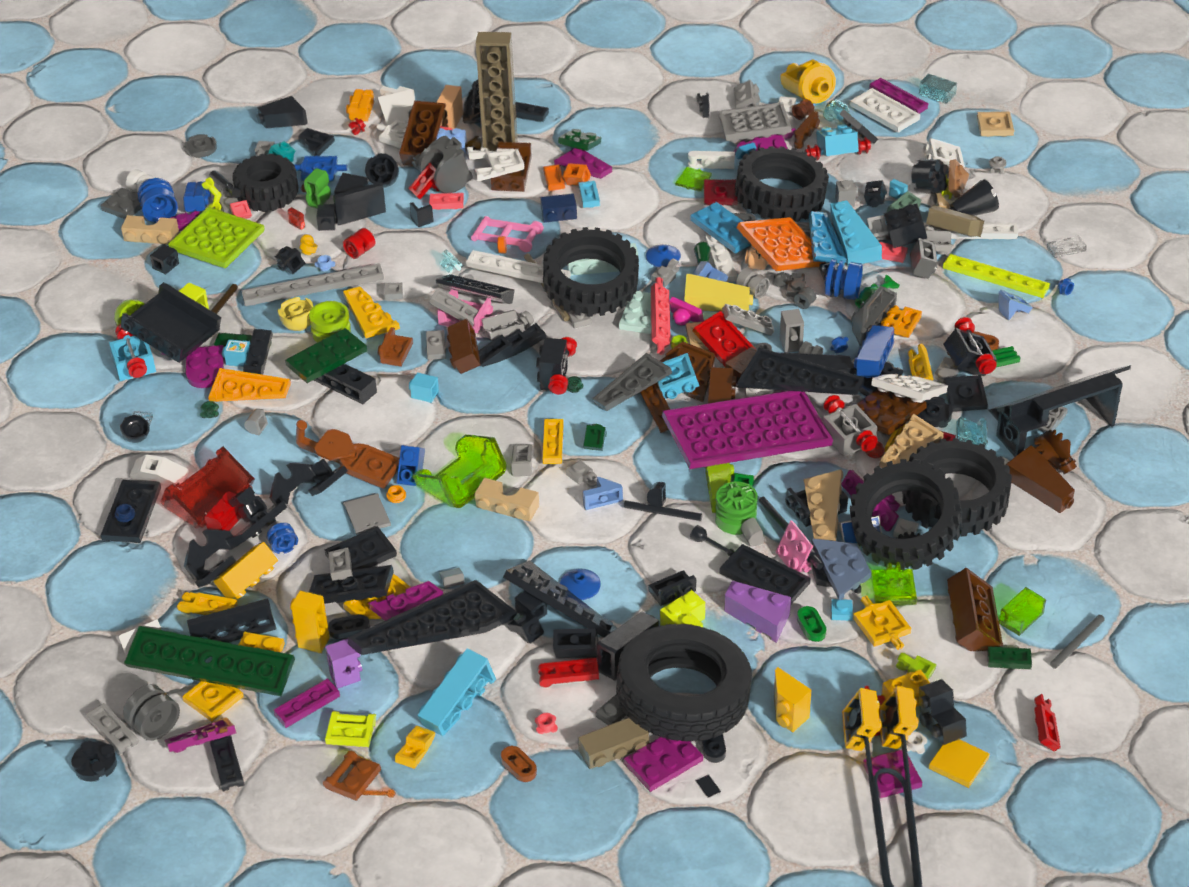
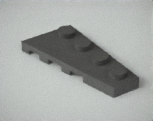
M645 353L593 398L594 403L608 411L672 374V370L669 366Z

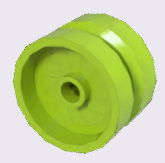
M325 301L315 305L310 310L311 334L317 343L344 328L351 332L349 311L344 304L336 301Z

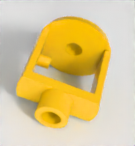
M814 59L801 65L792 63L787 67L786 72L780 74L781 84L784 89L801 97L803 100L809 99L813 104L827 100L835 88L836 79L832 69L828 65Z

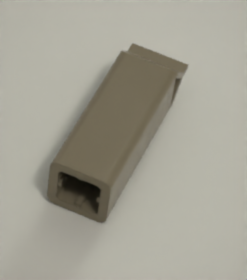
M933 205L929 208L926 224L966 236L981 238L985 221L976 216Z

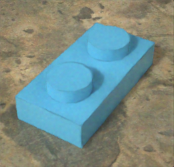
M579 182L583 208L600 206L596 182Z

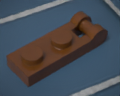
M812 111L795 131L794 137L796 140L794 141V147L796 149H802L806 139L811 137L812 132L819 127V112Z

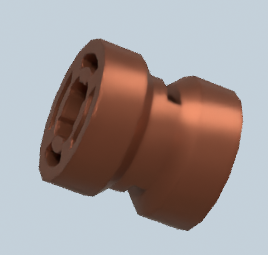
M804 99L792 107V114L798 120L804 119L814 111V105L809 99Z

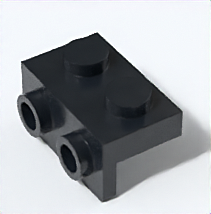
M683 570L649 584L648 591L658 604L663 606L675 601L691 590L695 592L696 577L694 575L689 577Z

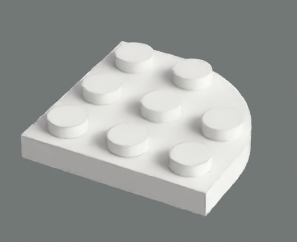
M885 374L872 379L871 384L878 387L879 391H891L898 397L907 396L914 402H923L932 397H938L946 393L948 385L921 377L901 375L898 378V374Z

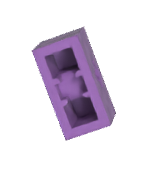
M348 639L325 646L329 673L337 689L361 681L360 672L362 671V666L359 659H357L360 657V654L348 644Z

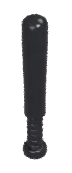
M213 170L210 172L209 177L215 183L230 192L232 197H240L241 191L239 188H234L218 171Z

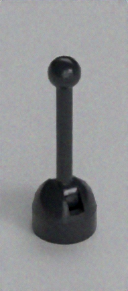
M696 525L690 534V539L695 542L706 540L727 552L728 556L735 552L734 549H728L707 537V531L700 525Z

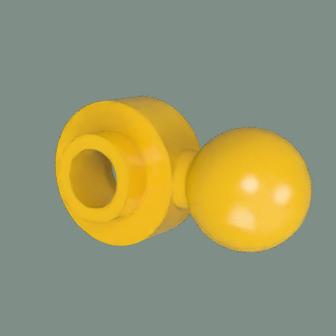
M309 234L303 235L299 246L302 250L301 252L306 255L316 253L318 245L314 243L313 237Z

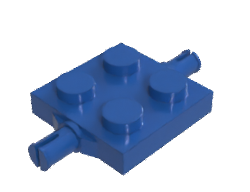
M304 156V161L301 165H295L296 171H301V181H304L316 168L326 171L329 181H334L337 171H347V164H337V156Z

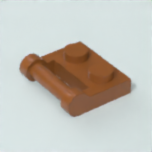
M348 750L344 755V760L333 774L323 781V785L330 791L357 801L381 771L380 764L360 757L355 752ZM351 764L354 765L341 783L337 782Z

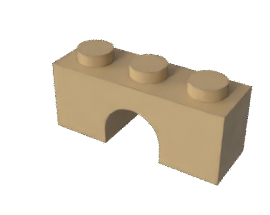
M127 215L121 227L124 241L169 244L179 234L177 219L160 218L154 225H145L144 216Z
M484 478L475 492L476 507L530 522L539 507V492L520 487L514 495H503L502 482Z

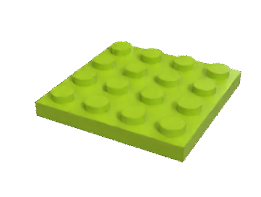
M207 207L168 246L176 249L178 253L226 269L265 229L262 224Z

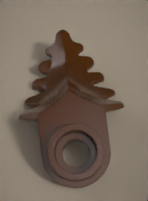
M1048 430L1035 438L1034 444L1039 445L1035 449L1043 452L1041 455L1050 464L1054 465L1057 471H1062L1064 475L1077 467L1075 464L1076 460L1070 455L1071 442L1068 439L1062 440L1063 433L1060 432L1056 435V430Z

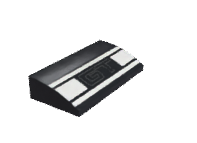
M452 274L436 279L437 285L444 289L457 290L461 293L486 299L490 298L491 300L506 304L513 303L515 289Z

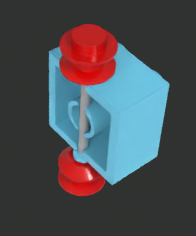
M843 124L838 125L837 128L822 127L821 130L816 131L817 144L814 145V148L808 145L805 152L807 156H813L818 161L823 154L825 156L857 152L860 155L862 151H865L867 154L871 149V143L866 137H864L863 141H860L857 132Z
M121 324L118 325L115 329L118 340L109 342L120 381L139 378L156 372L149 344L121 328Z

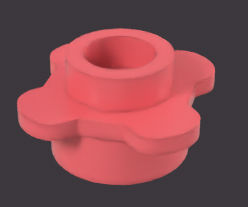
M542 713L536 717L537 733L556 732L558 730V726L555 725L556 717L550 713Z

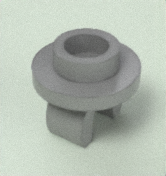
M1000 156L991 158L989 162L991 173H994V169H1000V174H1002L1006 166V160Z

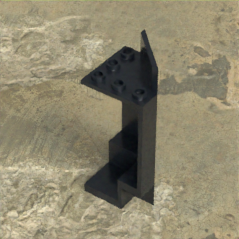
M1131 365L1102 371L989 409L988 411L998 421L996 436L1011 454L1016 457L1025 449L1027 432L1047 425L1050 410L1082 399H1086L1111 427L1115 426L1123 387L1122 381L1115 374L1130 370Z

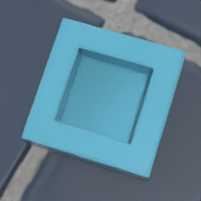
M893 179L890 181L889 196L895 199L900 198L907 192L908 185Z
M832 599L831 620L852 621V600Z

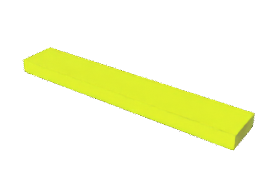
M949 254L943 263L944 269L1044 298L1050 287L1048 282L953 254Z

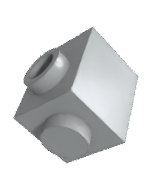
M853 180L836 181V202L847 200L852 207H855L858 187H855Z

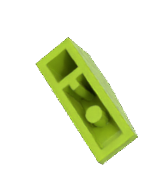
M730 463L705 467L712 513H716V492L719 487L731 482V476H734V465Z

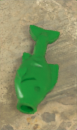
M886 275L884 283L880 286L887 289H898L900 285L892 280L890 276ZM873 283L871 287H865L855 300V305L860 308L861 303L865 302L880 286Z

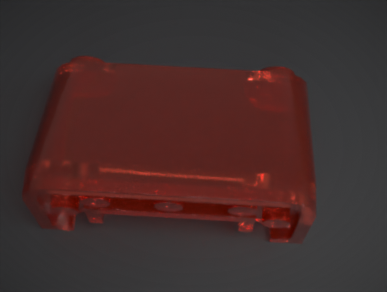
M224 446L216 451L217 457L212 460L209 459L203 468L181 484L177 483L174 485L172 483L163 493L160 503L167 510L195 528L206 526L207 523L204 516L223 498L227 491L238 494L241 490L250 486L253 489L252 484L255 478Z

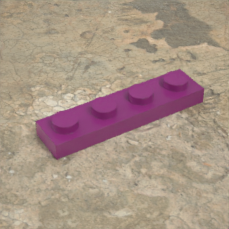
M881 77L870 83L869 89L873 88L919 114L928 109L927 102Z

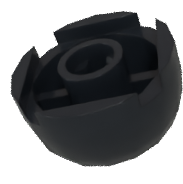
M379 153L367 161L365 174L372 184L382 182L383 188L396 182L399 176V168L392 156Z

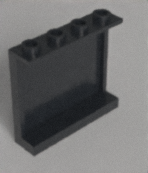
M163 282L159 285V291L155 297L130 316L125 313L122 314L121 328L180 363L220 330L222 317Z

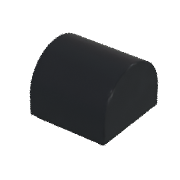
M665 482L654 483L648 491L647 501L650 505L662 507L665 503Z

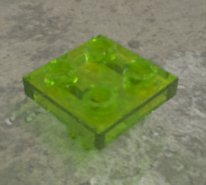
M898 562L895 567H892V563H888L886 569L871 570L875 603L891 600L894 605L917 604L912 569L901 570L900 563Z

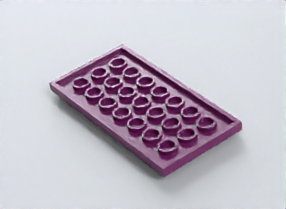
M786 391L665 410L662 414L689 469L832 446L833 443L831 435L805 392Z

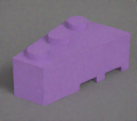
M732 581L725 594V612L744 624H751L756 628L757 632H764L771 637L772 641L777 643L790 615L791 597Z

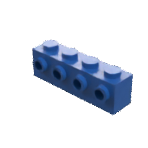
M872 325L870 332L866 334V340L862 342V349L858 351V357L854 359V368H857V376H863L864 378L880 376L894 345V327Z

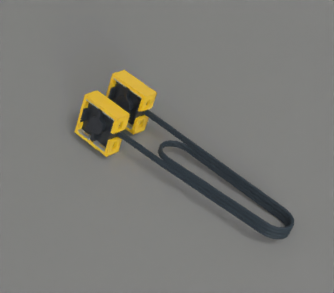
M896 686L879 708L877 692L860 688L842 711L845 748L862 751L865 748L883 886L894 887L890 878L877 778L881 773H889L897 777L903 786L914 887H922L906 745L908 736L918 727V717H916L915 710L916 699H914L913 689ZM877 732H881L882 746L899 749L902 745L905 778L898 771L891 768H882L873 776L869 743Z

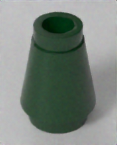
M699 242L694 247V254L698 265L701 261L709 262L711 248L706 242Z

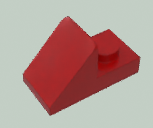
M429 163L408 188L419 199L431 187L439 192L434 183L436 168Z

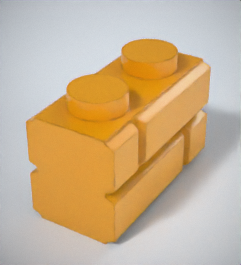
M355 89L353 95H350V104L346 106V113L349 114L351 121H355L354 118L356 117L358 120L368 121L374 105V93L372 90L363 91V89Z

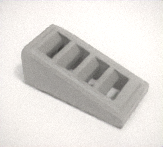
M533 444L513 445L511 467L514 477L531 476Z

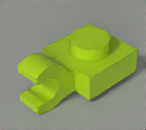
M901 653L897 658L899 661L896 664V668L903 671L908 670L907 673L922 670L929 680L937 664L918 655L913 659L907 654Z

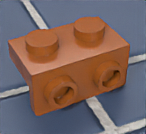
M391 327L388 333L385 334L382 345L378 347L381 363L402 367L413 345V338L395 335V328Z

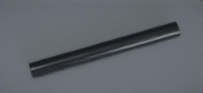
M627 500L624 502V508L696 521L702 520V513L656 507L650 504Z

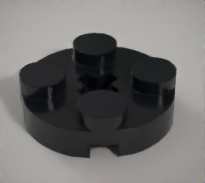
M932 397L929 400H924L927 408L916 416L933 427H947L948 422L952 419V405L945 403V399L941 397Z
M84 741L73 754L71 763L73 771L79 779L95 782L99 780V777L105 774L107 777L115 770L117 759L112 745L105 742ZM94 759H98V760H99V761H95L93 764L90 763L91 760H94Z

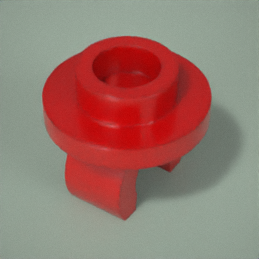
M356 117L354 118L356 122L353 121L348 124L353 129L352 133L354 135L359 134L360 131H365L366 125L362 119L358 120Z

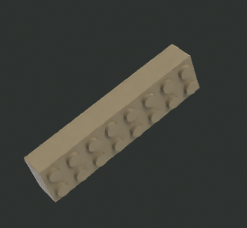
M478 32L476 55L483 148H487L488 151H497L498 142H518L512 33Z

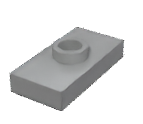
M444 330L426 331L427 359H446Z

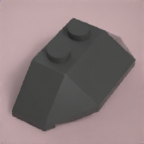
M880 286L865 302L861 303L859 310L853 313L851 322H853L852 331L861 347L872 325L881 326V322L887 317L889 309L896 305V292Z

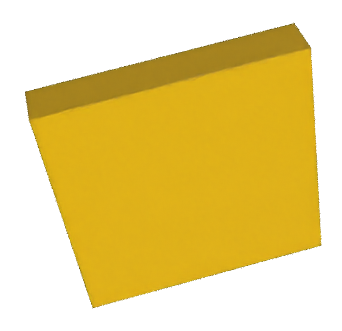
M201 681L185 693L182 699L190 707L213 722L244 696L243 692L238 688Z
M959 739L942 745L930 762L929 769L969 788L988 761L990 753Z

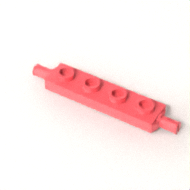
M657 277L655 279L656 283L651 286L652 341L657 345V354L663 355L665 353L664 348L670 345L669 290L663 287V278Z

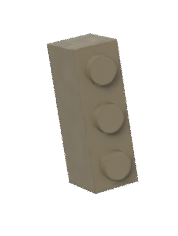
M629 718L578 737L579 752L589 769L601 767L615 759H622L626 755L636 752L649 744V732L641 728L639 724L636 725Z

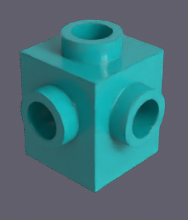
M283 141L272 145L268 155H281L283 158L286 157L293 162L296 150Z

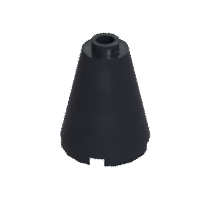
M983 179L951 203L949 209L976 216L995 212L999 209V201L997 195H993L991 189H993L992 185L986 179Z

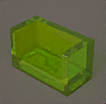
M1025 587L1001 609L999 624L1020 636L1044 614L1046 599Z

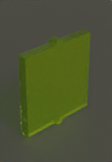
M686 167L675 185L684 187L687 190L692 189L701 192L704 188V179H710L712 173Z

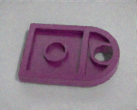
M223 345L198 347L186 357V377L191 386L196 388H209L213 386L219 369H224Z

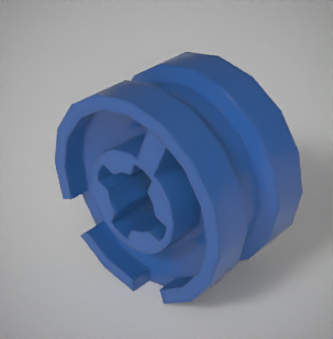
M288 523L276 524L267 532V540L272 550L277 554H280V552L286 554L294 549V545L298 544V537L293 527Z

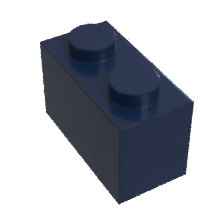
M574 193L540 197L544 223L577 219V204Z

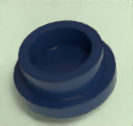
M122 504L116 508L115 518L120 522H128L135 517V510L129 504Z

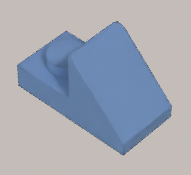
M701 261L693 272V275L724 282L729 278L725 273L712 267L707 261Z
M1004 290L999 291V311L1008 320L1012 318L1016 311L1029 313L1033 308L1022 297Z
M597 477V488L583 491V506L585 510L623 501L622 485L601 477Z

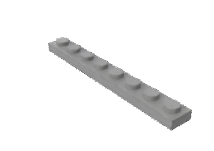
M374 264L241 291L245 306L376 282L383 280L384 275L380 264Z

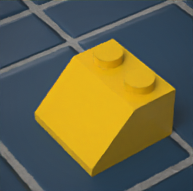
M777 667L775 669L774 681L776 721L780 726L787 728L793 733L810 717L811 689Z

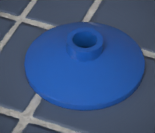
M666 244L653 246L646 253L647 261L656 267H667L671 259L674 258L680 261L681 258L680 251L676 247Z
M588 569L571 570L564 574L560 580V584L566 586L570 592L581 600L595 596L601 586L598 575Z

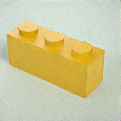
M261 542L252 547L213 582L226 598L239 599L246 594L245 589L248 586L253 587L260 581L259 577L262 574L267 575L274 569L273 565L278 559L265 542Z
M299 591L296 598H293L290 604L298 648L322 653L330 639L323 596Z

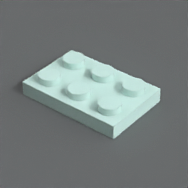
M636 291V294H633V299L626 305L619 323V329L652 334L651 293Z

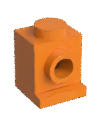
M568 163L566 170L563 172V179L567 185L579 186V182H588L591 177L587 165Z

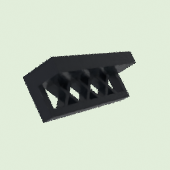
M268 598L187 620L190 636L207 637L210 640L226 643L242 639L244 632L262 634L276 630ZM269 619L270 624L258 625L260 621ZM241 626H248V627H249V628H248L247 630H245V631H239V630H238L239 627H241ZM219 632H229L227 636H217Z

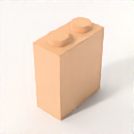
M445 85L437 100V103H446L441 126L455 129L463 115L461 86Z

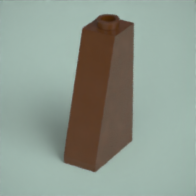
M1032 445L1006 464L1010 468L1009 474L1012 475L1011 483L1058 513L1063 512L1066 508L1069 509L1073 505L1075 489Z

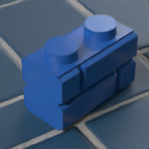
M205 181L187 183L183 197L186 212L204 211L206 209L211 192L202 187V183Z

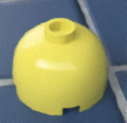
M295 297L283 302L281 309L279 310L278 308V314L282 324L287 329L302 331L311 325L309 312L314 306L308 298L300 300L299 297Z

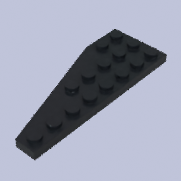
M474 580L348 637V644L360 655L482 634L513 620L517 615V611L479 581Z

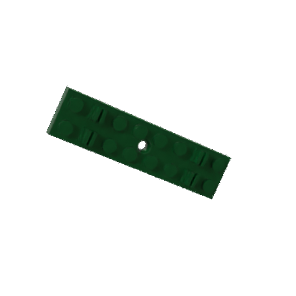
M139 626L124 664L130 668L282 697L295 657L292 654ZM212 657L211 662H205L207 658Z

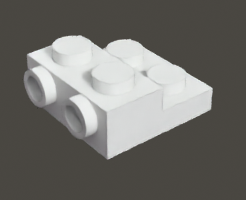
M932 138L924 145L922 152L926 154L925 159H939L948 168L949 160L956 159L963 168L965 167L960 147Z

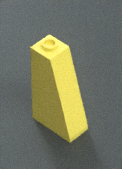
M686 274L685 302L702 309V311L723 312L722 308L725 304L737 305L741 309L749 311V305H753V295H750V287Z

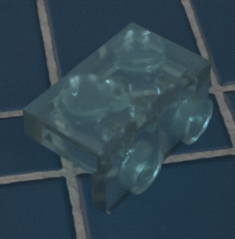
M960 417L956 421V438H959V441L962 442L971 440L972 444L975 445L981 443L986 448L988 444L986 418L982 417L978 423H974Z

